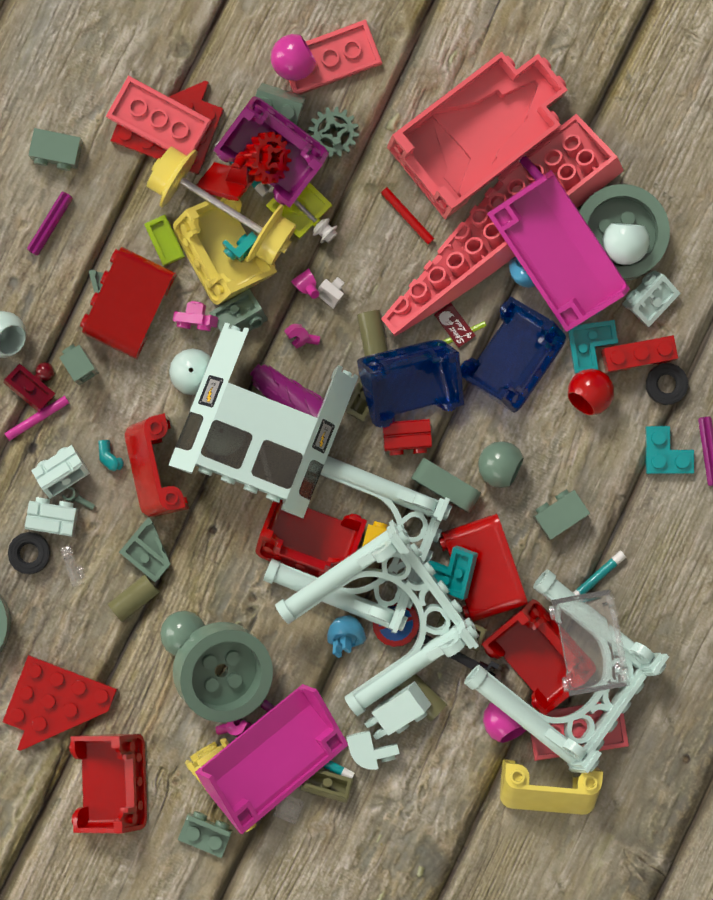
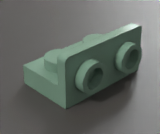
M250 288L209 312L210 315L218 317L217 327L220 332L225 323H229L230 328L232 325L241 328L240 331L242 332L244 327L249 328V331L260 327L268 320Z
M194 811L193 814L188 813L178 840L222 858L233 830L229 829L230 825L216 820V823L206 820L208 816L198 811Z

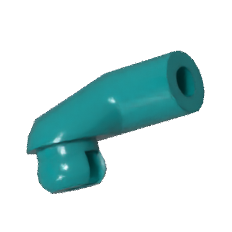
M99 440L100 462L111 471L121 470L124 466V461L120 457L116 458L111 453L110 440Z

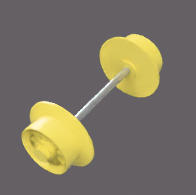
M171 146L161 159H157L152 167L153 172L147 182V187L161 195L160 207L163 208L174 196L180 185H183L259 233L246 258L247 262L257 256L268 264L273 265L281 252L286 253L292 243L290 238L297 225L282 216L284 207L282 204L275 210L266 225L261 227L185 179L197 156L196 150H193L186 156Z

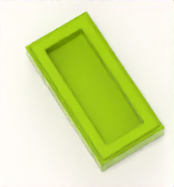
M166 214L144 224L163 267L185 258Z

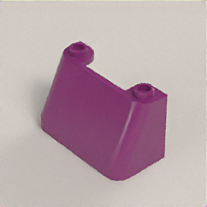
M253 96L213 151L216 152V155L222 161L234 162L236 155L239 152H243L247 144H253L251 138L258 137V133L275 132V135H282L281 141L288 142L285 148L291 149V152L287 154V158L292 159V162L286 165L290 170L283 172L285 178L279 179L278 183H271L270 185L274 187V199L279 204L287 205L290 208L322 167L329 152L317 140L265 101Z

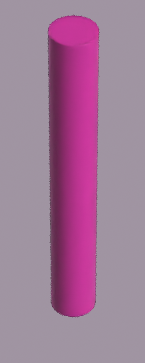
M65 395L45 407L40 413L37 412L5 432L6 437L9 441L68 405V399Z

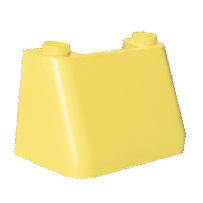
M219 196L215 197L237 212H241L242 204L240 199L235 201ZM208 201L186 209L173 223V230L209 298L216 305L237 296L277 273L275 263L270 265L257 256L249 262L246 261V258L242 262L237 258L233 261L223 252L226 249L222 244L225 239L233 247L237 248V241L246 232L240 221Z
M503 759L500 800L503 805L511 809L588 814L595 807L602 786L603 771L596 767L592 772L581 773L580 776L573 777L572 788L529 785L530 777L527 768L523 765L515 764V760Z

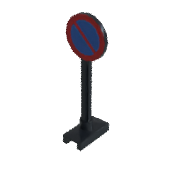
M397 603L387 608L395 610ZM406 607L404 616L408 617L403 631L398 630L396 634L391 633L392 630L372 622L373 631L377 638L385 645L392 647L404 646L413 639L417 640L419 616L415 608L411 607L409 609ZM426 634L423 644L428 643L433 638ZM460 652L450 657L472 670L477 665H480L494 677H496V674L493 673L495 669L500 672L503 670L502 666L493 661L488 665L482 661L477 662Z

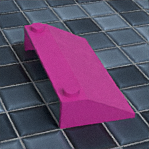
M552 170L487 213L566 332L624 297L630 290Z
M302 684L195 771L207 793L238 832L243 834L345 749L348 743L318 690Z

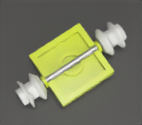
M310 182L290 208L287 205H283L282 216L297 225L294 234L299 239L312 226H314L313 236L319 234L322 237L320 243L324 241L329 243L338 234L335 231L338 226L331 227L329 225L330 218L320 220L332 207V204ZM268 184L270 186L268 192H273L274 187ZM273 197L266 207L274 213L281 204Z

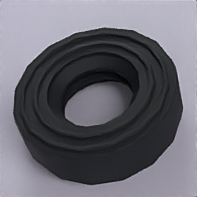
M661 363L655 366L648 373L646 379V390L650 398L662 405H672L679 402L686 395L688 389V378L684 370L672 363ZM670 375L675 379L676 387L673 392L664 393L659 389L658 381L661 376Z
M21 533L9 545V562L20 573L30 575L39 573L50 561V546L46 539L38 533ZM26 544H33L38 549L37 559L30 563L25 562L20 555L22 547Z

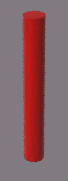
M388 187L381 192V195L427 245L435 239Z

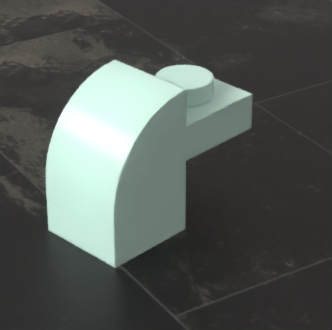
M370 730L346 736L353 760L363 768L379 769L377 759L387 762L395 760V755L400 754L397 743L374 748Z

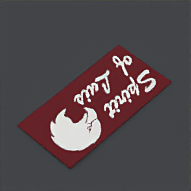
M451 302L434 314L458 348L476 336Z

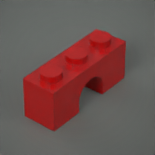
M674 335L608 347L601 350L605 374L644 365L672 362L678 359Z

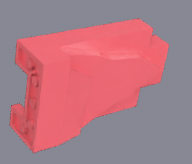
M500 52L391 136L387 145L388 150L445 220L467 204L474 194L554 134L561 126L557 114L548 108L561 99L568 89L566 88L565 81L560 76H556L551 70V64L546 58H542L537 54L516 70L514 61L509 56H505L503 52Z

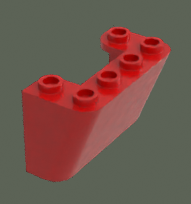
M121 247L120 250L115 249L110 259V262L113 264L109 272H104L100 284H103L101 290L93 295L90 305L93 307L89 315H84L80 327L83 328L82 333L86 337L138 360L147 340L146 333L164 295H168L177 274Z

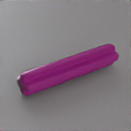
M63 191L60 193L28 245L27 250L34 255L40 254L73 200L71 195Z
M706 416L699 418L698 423L707 483L709 486H713L712 418Z

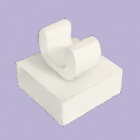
M338 277L332 283L325 279L318 288V297L334 309L344 295L340 291L344 282Z

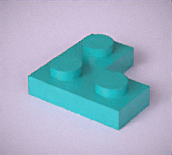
M615 320L577 325L568 331L574 374L586 369L598 370L595 347L618 344Z
M670 426L645 427L646 474H694V450H670Z
M455 546L452 549L449 566L432 560L428 561L436 572L433 576L438 582L442 580L450 592L447 594L462 600L468 598L478 553Z

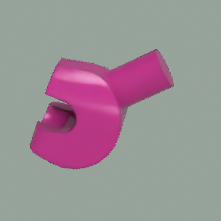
M309 268L291 280V283L302 294H309L312 299H316L319 296V291L316 289V280Z
M292 324L284 331L289 339L297 336L291 342L296 349L304 346L306 343L319 345L320 336L309 334L300 324Z
M241 719L216 726L217 735L229 733L238 737L253 724L245 720L240 723Z

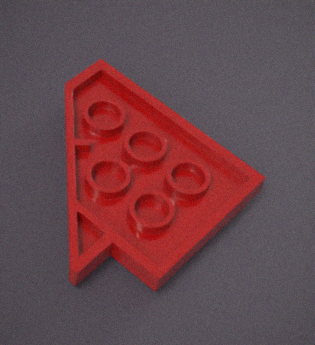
M203 81L169 96L171 99L212 121L196 149L197 156L189 172L197 175L201 171L224 111L221 107L203 101L209 85L208 81ZM119 124L116 125L110 140L114 144L154 159H161L167 151Z
M28 655L2 722L24 730L17 750L21 751L108 712L117 688Z

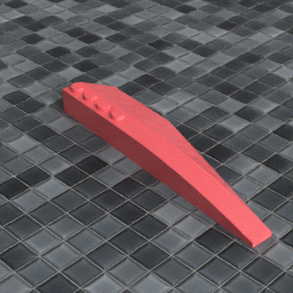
M577 114L561 125L554 134L526 154L543 175L552 170L576 208L624 171L618 157ZM519 161L498 177L499 181L493 188L490 187L484 194L485 198L481 203L472 208L470 211L471 215L467 220L461 222L437 251L438 255L432 262L429 260L424 266V272L417 280L414 279L410 283L409 290L404 296H400L381 318L394 336L399 335L440 310L516 257L487 213L535 181Z

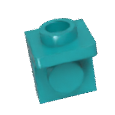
M252 231L249 235L244 234L237 241V248L233 247L225 239L222 244L226 249L223 252L231 260L234 261L237 258L242 262L248 256L258 236Z

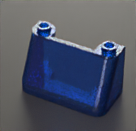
M510 296L508 301L502 304L499 311L500 318L503 321L502 325L478 360L475 358L465 360L460 366L458 375L491 399L515 413L524 405L566 341V335L554 321Z
M443 340L426 341L365 356L357 360L358 373L370 418L376 427L385 428L390 426L395 421V414L431 405H437L444 411H452L456 407L464 405L460 355L456 349Z

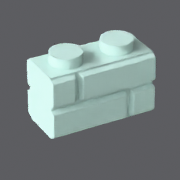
M72 445L61 448L55 456L39 462L37 467L31 470L41 489L49 499L90 474L82 458Z
M36 497V501H29L25 529L74 537L78 509L73 508L74 503L59 501V505L50 504V499Z

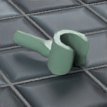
M68 487V489L73 491L71 498L62 495L65 500L70 502L76 501L91 510L95 506L93 503L82 498L73 487Z

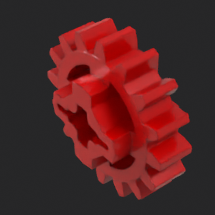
M275 132L258 133V137L251 138L253 144H247L246 147L250 151L244 154V157L249 158V162L245 164V167H251L248 174L255 175V181H261L262 184L278 183L279 179L285 178L283 172L290 170L286 165L292 162V159L287 158V154L291 152V149L285 148L288 142L281 141L282 135H275Z

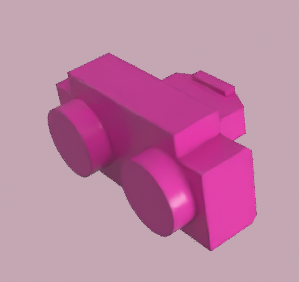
M191 301L187 303L186 313L174 311L173 322L177 323L176 327L190 329L191 325H195L197 330L211 332V327L217 328L218 317L205 315L206 305L201 302Z

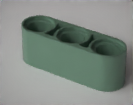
M425 458L421 460L411 479L444 499L445 497L449 498L450 503L469 514L482 494L477 489Z

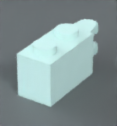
M414 681L378 704L372 712L374 716L364 724L368 728L379 722L382 728L374 733L373 737L376 740L386 734L389 736L395 731L399 734L409 727L408 723L411 721L419 722L426 717V711L431 706V703Z

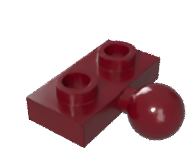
M19 363L4 379L3 383L40 413L56 394L42 382L48 381L54 376V368L49 363H40L36 367V375L34 376Z

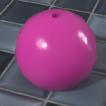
M299 34L283 36L274 44L271 50L272 66L276 73L286 80L297 81L304 79L313 72L316 66V61L308 45Z
M492 702L488 704L483 714V724L486 732L493 740L505 743L527 731Z

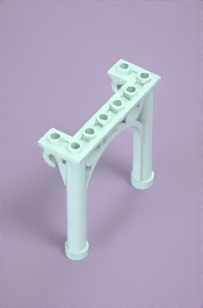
M327 456L319 475L378 498L391 510L397 526L401 524L404 527L403 524L412 517H417L422 521L423 527L417 537H407L412 543L423 539L419 548L422 552L420 558L424 563L430 561L433 551L429 550L432 542H438L442 529L438 528L442 520L446 521L452 508L451 505H448L450 499L446 497L445 499H434ZM310 462L308 471L315 473L317 464ZM394 503L415 512H411L401 518ZM424 515L431 517L429 525ZM394 557L387 571L397 574L400 569L405 568V563L400 562L398 564L400 558ZM271 559L263 581L270 584L274 582L298 592L317 579V577ZM411 566L408 579L412 582H421L422 579ZM378 578L371 584L360 588L342 587L321 601L392 630L391 633L394 634L398 630L403 631L408 617L404 616L406 607L411 609L413 605L412 599L398 585H396L397 592L393 600L388 602L382 600L379 595V585L389 581L383 578ZM374 589L375 599L378 603L355 594L365 593ZM397 603L395 610L387 608Z
M393 520L389 522L390 526L387 527L385 532L288 599H282L275 604L281 617L287 624H290L349 582L362 577H379L389 580L402 588L412 599L417 608L420 622L417 640L406 655L344 697L356 716L361 715L369 705L444 654L446 657H451L462 650L465 645L469 649L479 647L477 641L479 635L474 623L469 617L467 619L461 614L463 609L458 601L449 598L447 593L450 591L442 580L439 582L433 576L436 572L431 564L422 561L420 558L422 552L415 543L410 544V540L407 537L409 535L401 524L397 526ZM392 557L401 558L403 563H405L404 571L399 574L388 572V560ZM375 561L377 563L381 562L382 569L367 567ZM411 566L422 579L421 582H412L407 578L410 574ZM430 590L439 604L427 605L423 610L422 606L426 605L425 595ZM438 611L445 618V622L441 627L435 628L426 624L427 615L430 612ZM450 620H452V622L454 623V625H452L451 627ZM426 632L438 635L423 645Z
M547 569L536 580L533 588L585 629L595 639L600 649L602 671L600 681L592 697L574 713L563 717H549L532 708L480 665H477L469 673L464 684L472 690L476 689L566 761L569 766L568 770L577 773H589L599 764L598 758L602 753L598 750L603 746V739L606 734L615 729L618 724L616 720L621 713L623 714L629 709L631 705L630 700L634 694H638L644 687L643 681L646 677L656 676L664 671L667 666L665 662L669 656L667 654L653 653L643 644L634 643L556 579V575ZM608 646L617 652L621 658L611 660ZM621 663L625 667L626 673L622 680L616 683L611 678V667ZM607 685L612 688H620L611 702L608 698L610 689L606 688ZM597 710L604 711L595 724L590 716L585 715L588 712L593 714ZM581 718L586 722L587 729L583 736L577 739L572 734V725L574 720ZM549 723H565V736Z

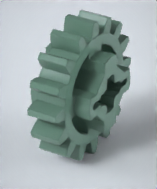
M326 107V114L324 115L318 111L319 119H311V123L315 126L308 127V132L314 134L311 137L327 149L329 159H332L334 153H337L339 158H342V151L349 154V146L356 147V142L353 139L359 138V133L354 132L359 126L358 124H352L354 116L347 117L346 109L339 113L338 107H335L334 112H330V109ZM335 118L341 119L345 123L340 124L335 121ZM326 120V126L318 132L320 125ZM331 128H334L335 131H339L337 132V137H333L332 134H329ZM349 134L348 140L341 145L342 138ZM327 141L332 144L333 148L324 145L322 142Z

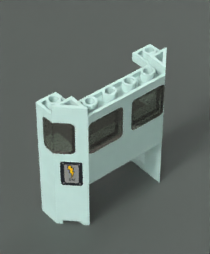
M225 323L172 454L169 466L192 474L196 465L201 473L209 476L216 473L222 476V481L232 485L236 481L244 485L243 489L255 494L259 490L266 493V498L279 503L281 499L284 502L281 510L304 518L359 376L356 374L351 376L352 373L346 370L341 372L343 367L338 365L330 378L332 380L317 418L228 383L249 328L244 327L241 332V328L234 325L230 328V324Z

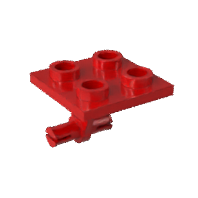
M245 147L243 152H239L231 166L214 162L196 186L210 195L239 201L255 179V175H249L248 167H245V164L249 162V158L244 157V154L249 153L250 150Z

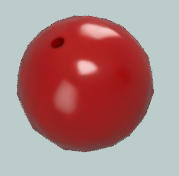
M581 370L571 379L568 385V399L577 410L586 415L601 414L611 405L614 399V386L609 376L600 370Z

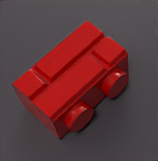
M430 419L382 423L384 452L389 451L390 456L404 455V450H413V454L427 453L428 448H432Z

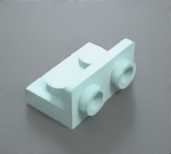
M654 270L648 273L642 279V283L627 295L622 305L631 310L645 326L650 327L681 293L664 274Z

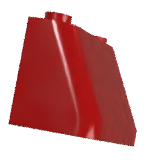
M165 413L154 415L129 426L125 432V442L140 509L149 517L189 509L187 497L183 496L179 488L174 486L161 488L152 445L163 443L162 438L166 435L168 429H172L170 419Z
M280 499L279 503L272 502L255 550L256 554L267 561H271V559L277 560L282 564L318 578L357 551L368 520L363 519L357 514L346 515L343 517V520L310 508H307L304 518L281 510L284 502Z
M497 513L441 532L442 537L439 538L442 551H448L450 558L452 549L455 546L478 553L468 598L465 599V605H462L466 619L469 617L472 622L528 604Z
M534 599L530 600L527 605H524L481 644L489 657L496 659L504 657L532 689L531 704L535 710L543 715H547L582 687L595 670L593 663L549 612Z
M141 734L70 736V753L75 759L82 760L83 807L77 808L72 815L73 833H127L142 830L147 822L146 761L143 736Z

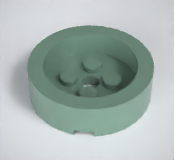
M628 184L607 186L591 195L579 211L602 247L604 232L611 223L645 226L650 240L645 256L640 261L631 265H621L613 262L625 281L637 279L648 273L660 261L667 249L670 237L667 214L661 203L651 193L640 187Z
M215 622L195 630L182 648L179 647L174 659L173 680L178 694L192 711L209 721L231 722L249 715L263 702L271 687L273 666L266 647L250 631L235 623ZM225 664L227 668L221 676L215 674L216 666Z

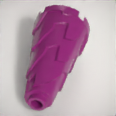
M258 364L252 370L250 375L252 376L253 385L266 398L317 418L324 400L323 397L305 388L298 382L287 378L270 365L264 364L261 366Z

